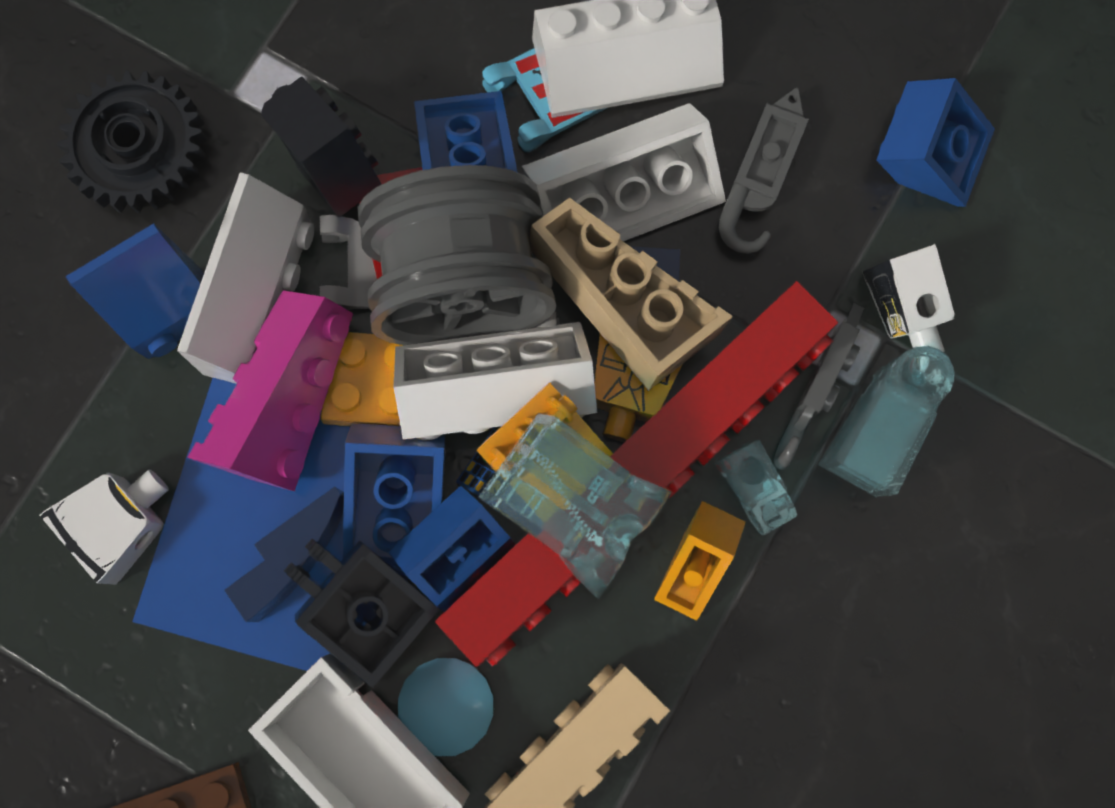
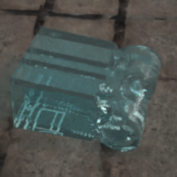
M919 346L904 352L880 367L873 375L867 390L859 398L818 465L874 497L897 495L937 416L936 411L941 401L952 388L954 367L949 357L940 349L930 346Z
M538 413L478 498L557 553L576 578L599 599L624 563L631 540L649 527L672 492L631 475L625 468L556 416Z

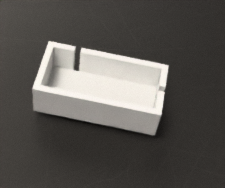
M331 653L321 657L248 730L320 808H462L470 795L460 782L372 690L365 695L358 691L364 682Z

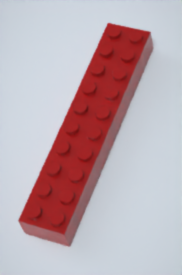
M796 281L567 496L563 506L559 504L449 607L435 623L475 667L482 665L486 661L492 667L496 665L517 645L511 637L523 625L530 632L552 612L546 603L559 591L565 597L571 594L587 578L588 575L582 569L594 558L602 564L609 557L601 545L602 535L597 537L594 542H590L587 536H580L585 528L588 527L590 532L598 536L617 517L636 520L630 526L635 531L638 530L660 508L654 501L663 492L671 498L695 474L690 468L693 463L698 460L705 466L730 441L725 435L730 428L738 434L765 407L760 402L763 397L771 403L800 374L794 368L796 365L804 371L834 342L828 334L839 322ZM594 474H597L601 477V480L587 500H584L580 497V494ZM565 507H566L567 509L571 508V510L569 511V514H568L567 516H566V514L568 513V510H565V511L562 510V509H564ZM616 519L615 522L611 525V527L617 526L628 521ZM580 521L578 524L579 528L575 529V527L577 526L576 522ZM623 528L622 530L618 531V532L616 533V535H615V540H614V545H613V553H614V552L622 545V543L624 542V541L619 537V534H620L625 528ZM606 537L605 542H604V545L606 546V548H607L608 551H609L608 542H607V537Z

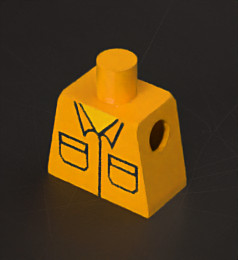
M600 334L594 383L597 408L609 411L603 436L616 441L626 442L632 436L636 419L647 422L662 408L682 365L648 391Z

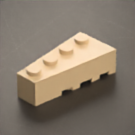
M569 197L531 225L529 237L531 252L538 260L549 266L553 278L649 391L718 337L733 316L719 306L715 309L697 295L699 291L685 281L678 282L656 266L658 262L644 251L641 253L637 252L619 239V233Z
M622 663L615 669L607 664L588 684L593 690L592 694L581 705L575 700L571 701L555 718L554 722L559 726L556 732L547 741L538 736L520 755L519 758L525 764L512 778L504 772L485 792L486 797L490 800L485 808H574L575 803L573 800L579 794L584 797L604 779L611 767L608 763L615 756L617 759H620L623 755L626 756L640 742V737L645 732L643 725L650 718L658 724L670 710Z

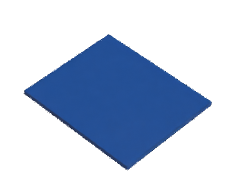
M212 378L187 457L196 442L204 443L213 427L208 422L217 404L225 406L237 384ZM320 413L319 422L315 428L295 492L253 481L186 457L132 622L308 671L321 657L330 654L295 623L294 615L311 596L299 585L280 605L259 622H245L224 589L265 561L255 547V543L333 487L344 492L345 441L351 426L323 424ZM344 512L336 531L326 547V550L340 561L343 560ZM317 561L309 574L313 580L321 585L332 571L326 565ZM369 601L367 605L364 602L356 607L358 616L355 620L361 622L364 617L368 621L374 619L377 615L373 609L375 602Z

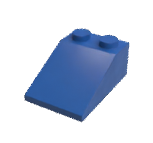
M502 91L414 101L423 170L446 166L480 165L510 169L517 172Z
M153 223L70 273L66 278L70 285L134 351L150 359L151 357L164 356L177 347V341L181 340L204 273L191 258Z
M351 424L345 441L343 559L360 540L406 580H410L388 552L443 502L446 434L426 441L417 438L403 440L401 426Z

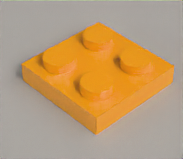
M348 332L334 371L333 380L330 383L322 407V423L339 426H351L352 423L400 426L393 386L395 346L403 345L389 343L378 338L375 334Z

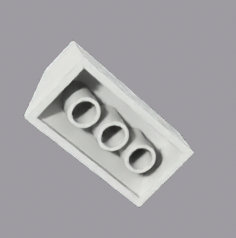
M590 0L534 11L532 39L552 118L723 86L722 21L716 0Z
M690 103L522 166L524 175L537 185L541 201L539 207L543 216L570 197L619 233V239L622 241L726 202L709 120Z
M239 173L177 349L203 375L237 384L232 378L240 364H246L250 361L257 350L254 340L282 290L293 292L296 289L300 278V265L297 264L302 249H309L314 235V224L311 222L303 204L249 174Z
M581 322L395 346L393 387L403 440L417 438L426 441L436 439L442 434L463 431L469 434H478L492 427H500L549 382L562 396L566 395L578 408L576 412L581 418L587 414L597 413L593 362Z

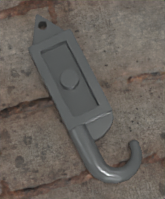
M798 88L793 89L773 105L766 104L719 220L721 239L729 248L736 252L746 254L757 252L766 246L771 238V233L764 231L754 241L743 240L736 233V225L743 209L748 211H765L774 205L809 120L803 116Z
M853 303L844 321L832 333L830 338L834 342L823 351L779 442L774 457V465L777 469L785 470L788 468L812 418L820 413L821 410L828 412L835 402L840 387L834 385V382L841 369L848 372L860 350V347L855 345L854 342L860 331L857 325L863 313V307Z

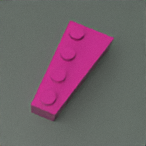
M282 290L254 340L257 350L250 361L246 364L241 363L232 378L237 383L225 406L217 404L208 420L213 425L203 444L195 443L187 458L253 481L295 492L330 383L334 377V371L345 338L349 331L353 313L323 296Z

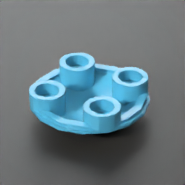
M436 658L418 666L405 680L398 697V718L434 756H456L472 749L486 735L493 718V695L486 678L473 664L457 658Z

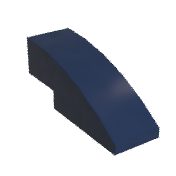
M333 487L254 544L265 561L224 589L245 622H259L298 586L284 572L291 562L295 565H300L308 573L311 571L317 561L309 555V551L305 546L313 538L326 549L344 512V492Z

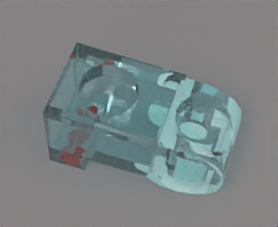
M760 440L749 441L713 461L722 477L727 479L742 504L747 517L762 536L797 517L796 509L786 492L787 488Z

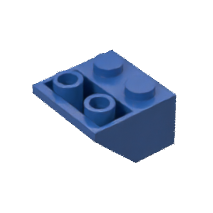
M460 486L388 553L406 576L433 604L445 612L515 546V543L489 512L467 490Z

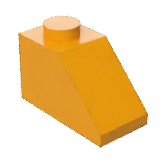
M702 501L678 546L654 600L697 621L735 556L746 522Z

